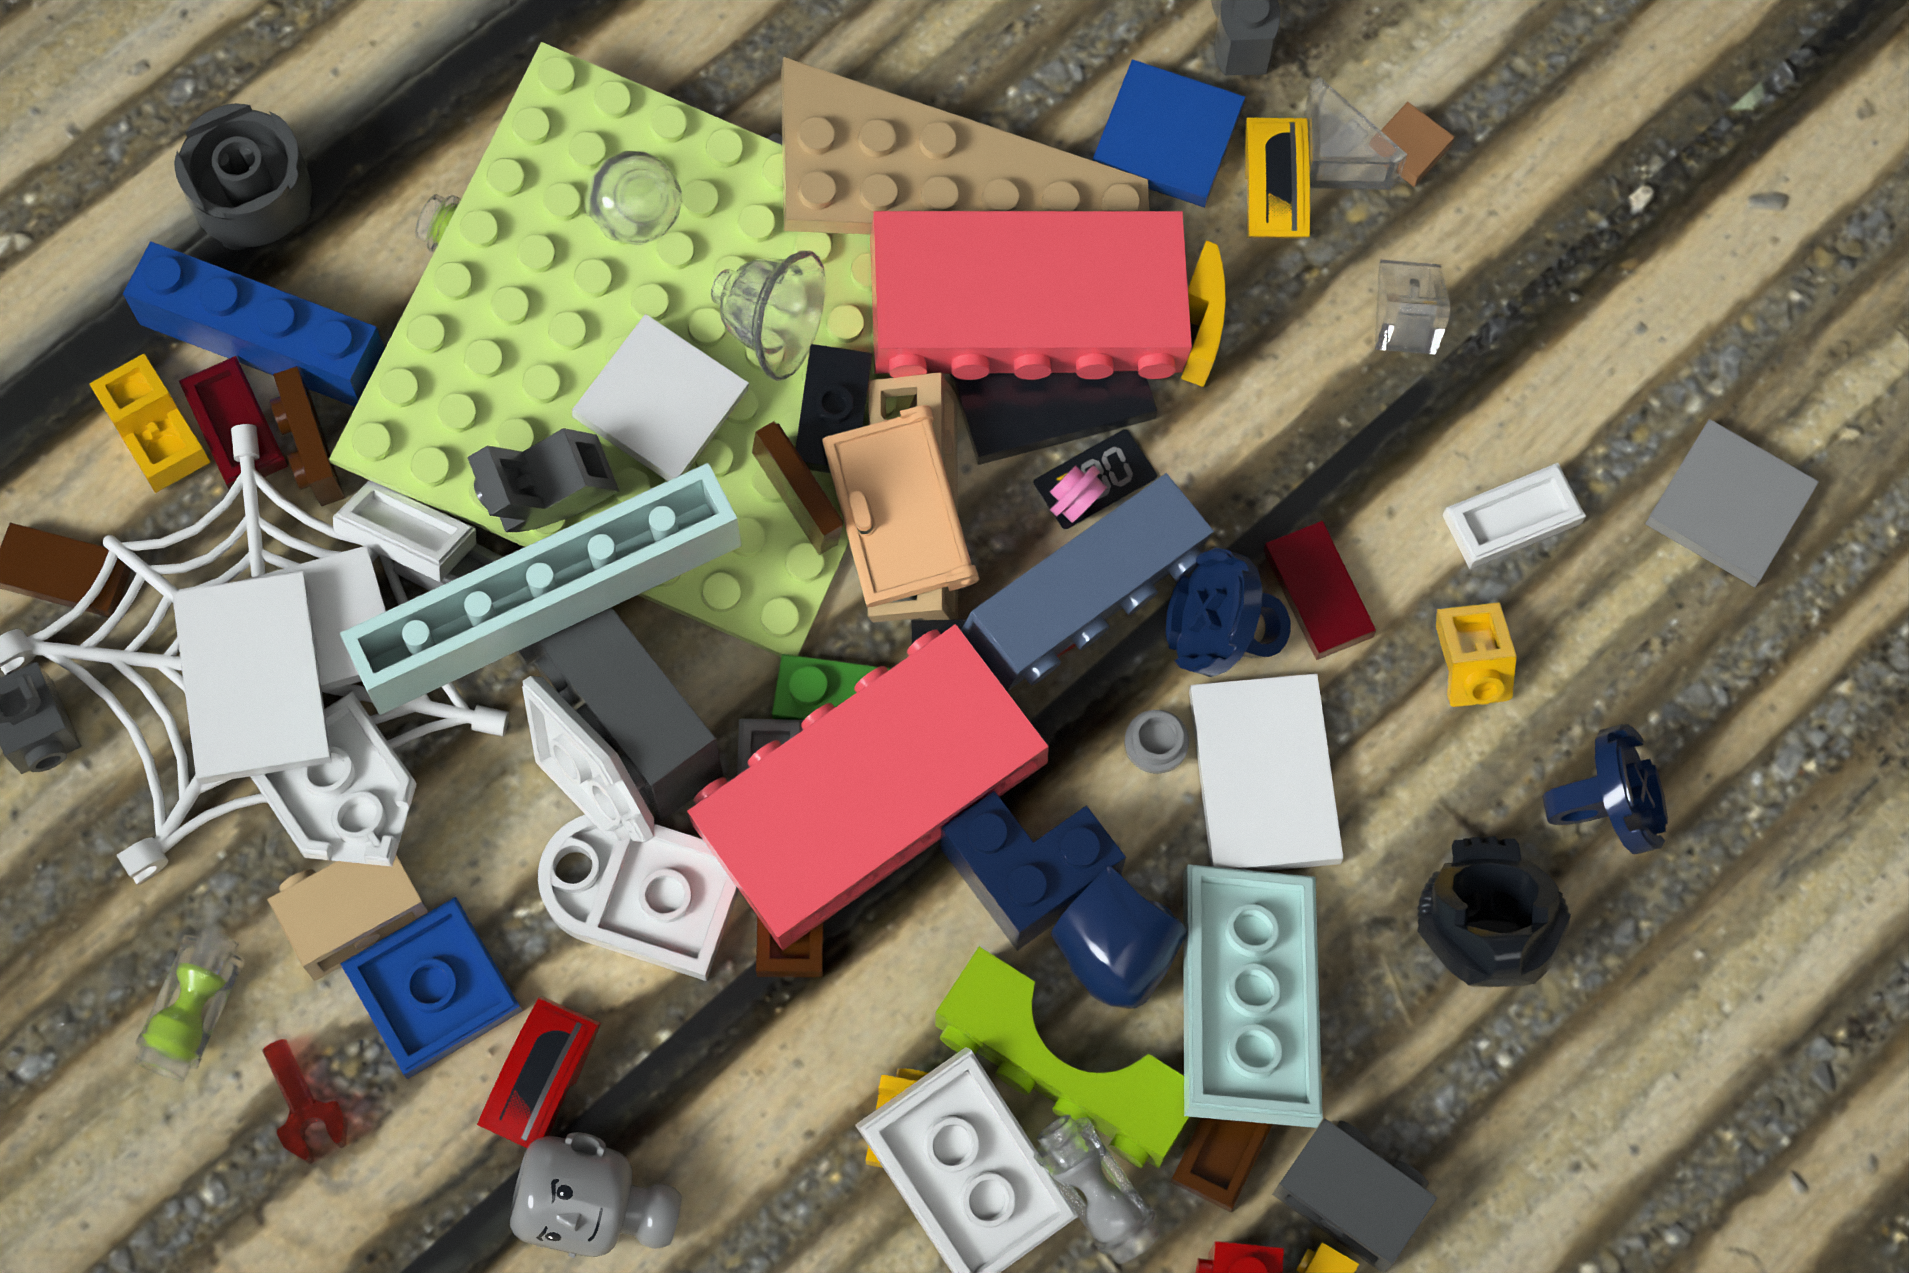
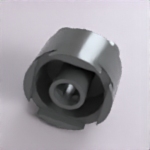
M235 103L214 108L192 122L185 132L187 138L180 152H176L174 167L178 183L196 220L209 235L219 240L223 246L230 250H242L247 247L262 246L275 242L307 220L311 211L312 183L310 174L291 128L280 116L272 112L269 115L261 111L252 110L250 105Z

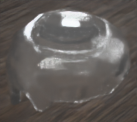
M623 151L603 160L587 181L584 210L586 216L593 219L607 239L641 246L663 238L678 220L682 206V190L673 172L658 157L644 151Z

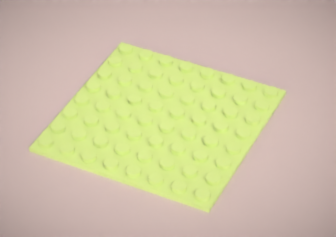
M541 42L329 461L340 468L524 547L661 485L667 482V480L572 417V409L642 317L647 314L747 381L749 386L746 394L687 471L689 472L709 463L737 517L741 547L638 594V596L779 657L782 654L799 656L848 547L849 539L843 521L838 545L821 555L817 553L752 454L755 431L775 421L776 424H780L793 446L796 447L811 344L872 353L869 380L893 378L890 374H875L871 234L784 231L783 150L781 144ZM869 382L862 427L869 425ZM915 395L886 398V420L900 417L899 411L909 409ZM563 428L597 434L619 492L569 519H564L535 530L505 532L500 517L490 516L488 510L479 501L474 490L475 476L467 457L487 445L523 452ZM810 470L843 520L831 473Z

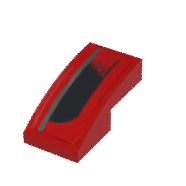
M539 997L500 1071L477 1125L525 1148H528L536 1139L549 1136L569 1087L577 1083L601 1023L548 998Z

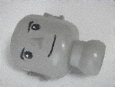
M575 1132L568 1134L566 1139L546 1136L532 1142L524 1154L511 1205L510 1228L514 1235L523 1242L541 1248L569 1253L568 1256L575 1258L576 1255L598 1257L609 1253L615 1247L620 1233L635 1236L646 1247L653 1249L663 1248L670 1245L673 1239L682 1196L674 1187L667 1184H654L647 1188L632 1185V1166L628 1159L620 1152L606 1148L605 1143L594 1135Z

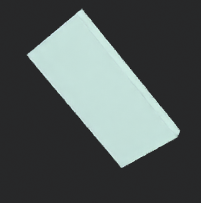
M1188 864L1183 873V925L1188 931L1183 940L1184 1116L1317 1128L1323 1119L1316 877Z

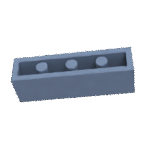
M1165 473L973 609L961 631L1007 691L1024 679L1033 686L1047 677L1061 664L1057 655L1069 646L1075 644L1081 651L1099 639L1110 628L1109 624L1105 621L1122 608L1129 616L1146 605L1158 593L1154 587L1156 583L1171 574L1175 581H1178L1183 575L1186 576L1198 566L1196 565V558L1202 553L1200 550L1214 530L1170 476Z

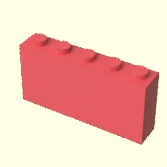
M1183 211L873 212L870 251L875 374H890L891 377L898 378L941 372L942 374H952L958 379L975 380L983 378L989 373H1014L1018 378L1035 380L1045 378L1051 373H1077L1079 377L1084 379L1106 378L1112 375L1114 371H1138V374L1146 379H1163L1172 376L1174 373H1183L1192 348Z
M956 624L942 634L938 629H934L922 635L908 648L907 654L909 657L890 670L885 666H880L866 674L855 685L854 690L856 693L837 707L832 703H827L813 711L801 723L803 729L801 732L784 744H781L779 740H774L761 747L747 761L748 769L729 782L725 777H722L705 786L693 799L696 805L687 810L695 830L782 951L940 840L941 828L993 791L999 797L1048 763V745Z

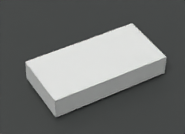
M1559 463L1446 507L1442 515L1469 569L1581 525L1586 517Z
M371 480L333 516L334 533L362 546L367 545L368 549L438 582H441L476 545V528Z

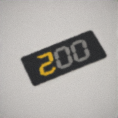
M1123 429L1034 479L1033 484L1049 509H1051L1058 500L1050 491L1075 465L1083 473L1093 465L1100 471L1097 477L1107 488L1080 517L1072 523L1062 513L1057 517L1054 515L1060 526L1066 530L1154 481L1157 478V473L1129 431Z

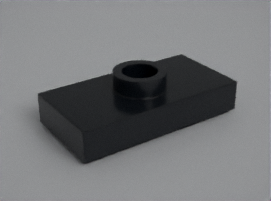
M816 344L810 345L795 447L809 470L831 473L822 439L863 426L872 353Z

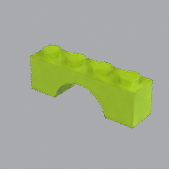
M979 946L935 1012V1026L943 1031L939 1037L940 1040L957 1053L967 1047L972 1050L974 1055L978 1053L999 1066L995 1073L996 1076L1016 1091L1029 1095L1032 1089H1035L1055 1102L1052 1111L1072 1127L1085 1132L1088 1126L1091 1125L1110 1137L1112 1141L1108 1145L1109 1148L1130 1164L1143 1168L1147 1161L1159 1169L1191 1117L1184 1116V1076L1150 1054L1124 1069L1106 1073L1087 1072L1062 1062L1049 1051L1036 1030L1032 1014L1035 981Z

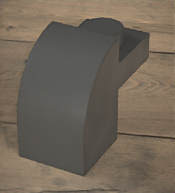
M563 428L523 452L487 445L467 457L475 476L474 490L479 501L488 510L490 516L500 517L505 532L535 530L564 519H569L619 492L597 434Z

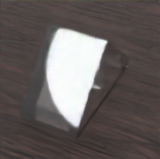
M1320 76L1317 77L1310 85L1304 110V118H1307L1310 188L1391 190L1400 181L1408 154Z
M1380 259L1375 349L1436 354L1447 326L1451 309L1441 264Z

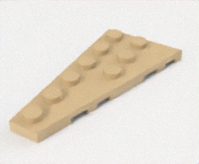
M783 57L781 91L784 231L871 234L874 211H1150L1148 179Z

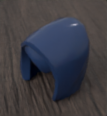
M1108 866L1069 905L1053 927L1051 936L1066 957L1073 974L1086 987L1092 997L1111 1007L1135 1009L1148 1001L1166 976L1188 931L1183 923L1174 917L1169 908L1157 901H1150L1142 897L1115 869Z

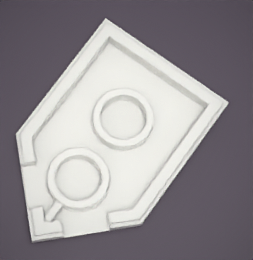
M529 676L523 680V695L535 762L608 839L623 841L630 836L632 841L648 842L654 838V817L619 755L543 677Z
M350 692L324 709L332 763L250 777L304 858L392 867L417 784L354 693Z

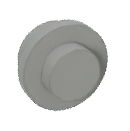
M1164 710L1145 711L1136 716L1129 724L1124 740L1125 751L1130 761L1139 769L1153 774L1166 773L1178 767L1184 760L1189 747L1188 731L1183 722L1170 712Z

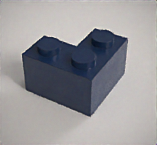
M995 791L941 828V850L1017 951L1056 924L1069 905L1105 868L1111 866L1122 876L1126 856L1087 805L1035 842L1030 839Z

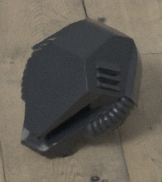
M1488 836L1485 838L1470 837L1463 838V840H1454L1452 843L1453 862L1445 863L1441 871L1434 872L1422 890L1417 907V921L1419 925L1417 932L1445 967L1460 980L1466 982L1468 986L1512 987L1535 984L1550 969L1569 927L1571 914L1568 912V906L1566 905V899L1563 898V893L1559 891V887L1554 880L1531 861H1521L1519 843L1515 838L1498 840L1496 836Z

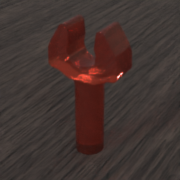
M286 1039L277 1040L264 1047L262 1053L290 1110L287 1121L276 1132L283 1147L307 1164H312L314 1157L310 1146L305 1141V1131L311 1124L321 1122L326 1125L327 1133L339 1148H343L346 1145L348 1120L340 1104L337 1101L323 1103L314 1099Z

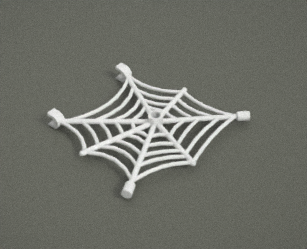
M240 424L231 428L234 460L240 462L241 473L225 498L196 524L161 539L121 542L113 535H107L103 539V545L109 552L104 565L91 589L71 611L44 630L28 637L21 629L11 630L0 635V668L5 676L26 666L36 655L45 656L76 675L104 699L127 728L146 771L153 797L156 832L155 838L143 839L116 855L128 875L133 877L137 885L161 871L168 863L165 853L186 835L207 821L239 808L268 803L262 793L237 798L202 812L179 828L201 793L229 780L200 785L195 774L189 784L187 754L174 717L150 683L129 666L158 668L185 693L183 676L176 671H182L180 656H176L179 652L178 636L163 655L136 652L159 627L168 608L173 603L172 592L228 583L249 566L251 567V577L265 574L264 561L281 568L300 564L264 550L261 530L287 546L318 558L341 553L292 537L260 517L257 486L276 505L307 526L333 538L355 543L334 533L332 525L309 515L284 498L255 469L254 460L259 459L260 456L257 427L252 424ZM243 488L245 517L230 537L209 553L181 564L148 565L133 552L165 548L198 534L229 508ZM247 530L249 552L236 565L218 578L195 587L177 589L161 576V574L186 573L212 563L229 550ZM368 549L372 563L380 556L398 606L407 602L408 599L399 576L393 571V560ZM117 558L137 573L115 612L97 632L81 645L44 642L83 614L101 592L112 573ZM144 581H147L163 595L148 625L125 650L94 647L124 617ZM71 659L112 664L140 688L163 720L177 759L179 801L167 820L165 818L164 796L155 762L138 725L110 690ZM452 682L442 686L454 706L431 701L428 695L424 694L382 715L377 713L370 716L375 725L413 712L446 718L421 725L388 740L387 742L392 749L430 732L465 723L472 724L471 729L474 731L504 737L509 721L508 711L477 705L475 710H471ZM350 684L324 692L343 697L353 692L359 702L362 700L373 703L364 686Z

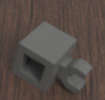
M37 661L0 678V747L4 756L21 774L28 771L43 772L52 769L65 761L67 753L82 747L53 680Z

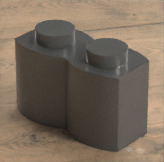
M1211 0L1214 13L1218 18L1214 51L1222 73L1225 76L1267 74L1272 63L1280 25V6L1278 0Z

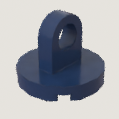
M1214 548L1201 553L1196 558V565L1198 567L1193 571L1191 577L1183 575L1177 582L1167 610L1166 638L1169 649L1177 651L1178 659L1174 660L1177 665L1188 671L1214 677L1227 672L1242 657H1271L1280 653L1288 642L1291 632V620L1287 608L1281 600L1271 594L1262 592L1263 588L1257 567L1248 556L1229 550ZM1260 615H1262L1265 621V633L1260 642H1258L1254 635Z
M1620 724L1599 730L1595 739L1597 776L1553 788L1545 792L1542 798L1549 824H1578L1609 816L1612 826L1623 846L1634 855L1662 848L1665 840L1661 835L1657 834L1666 832L1668 816L1659 773L1650 758L1641 761L1635 747L1644 745V740L1632 726Z

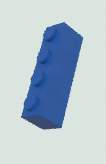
M150 241L123 292V296L138 323L144 327L228 359L236 356L239 363L270 375L297 366L309 390L356 407L385 350L376 326Z

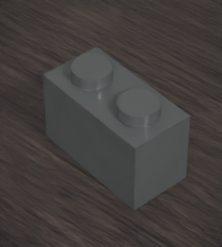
M1324 1118L1272 1195L1377 1270L1385 1273L1396 1261L1437 1200V1197L1426 1190L1429 1182L1416 1169L1399 1160H1395L1391 1165L1369 1150L1373 1143L1362 1131L1341 1120L1335 1126Z

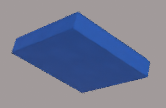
M1132 59L1092 161L1148 179V189L1205 208L1242 112L1245 96Z
M456 897L341 963L343 970L406 1079H409L522 1012L516 998Z

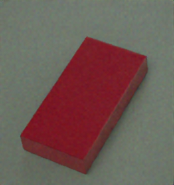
M236 356L179 380L229 490L241 473L240 462L234 460L231 428L236 425L252 424L257 427L260 457L254 460L255 469L263 477L288 467Z
M1323 520L1265 543L1263 551L1316 660L1374 637L1376 628Z

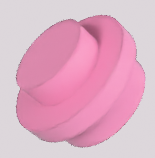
M1075 465L1050 491L1058 500L1050 511L1056 517L1062 513L1073 523L1107 488L1097 477L1100 471L1093 465L1083 473Z

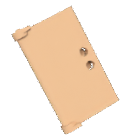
M928 405L899 411L900 417L827 436L822 439L867 607L882 605L947 586L949 591L973 585L979 581L977 568L971 563L932 425L934 421L932 409ZM873 526L872 531L868 534H862L858 531H867Z

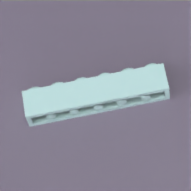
M706 463L340 632V635L366 691L379 715H382L741 547L738 520L709 463Z

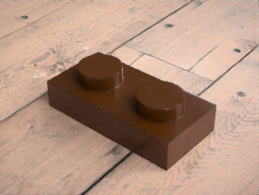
M295 366L273 374L280 396L270 399V404L282 435L291 432L293 434L298 451L288 454V459L300 490L311 487L321 507L345 499L335 466L329 461L331 454L310 390L298 367Z

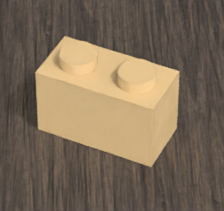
M397 853L392 867L336 861L318 872H315L313 869L301 871L286 879L279 886L280 892L267 899L301 965L314 981L342 967V962L428 913Z

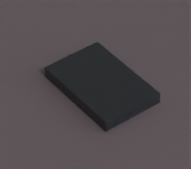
M1114 371L1112 375L1102 379H1084L1079 377L1077 373H1051L1045 378L1027 380L1018 378L1014 373H989L980 379L963 380L950 374L978 465L1154 420L1157 416V407L1148 380L1141 377L1138 371Z

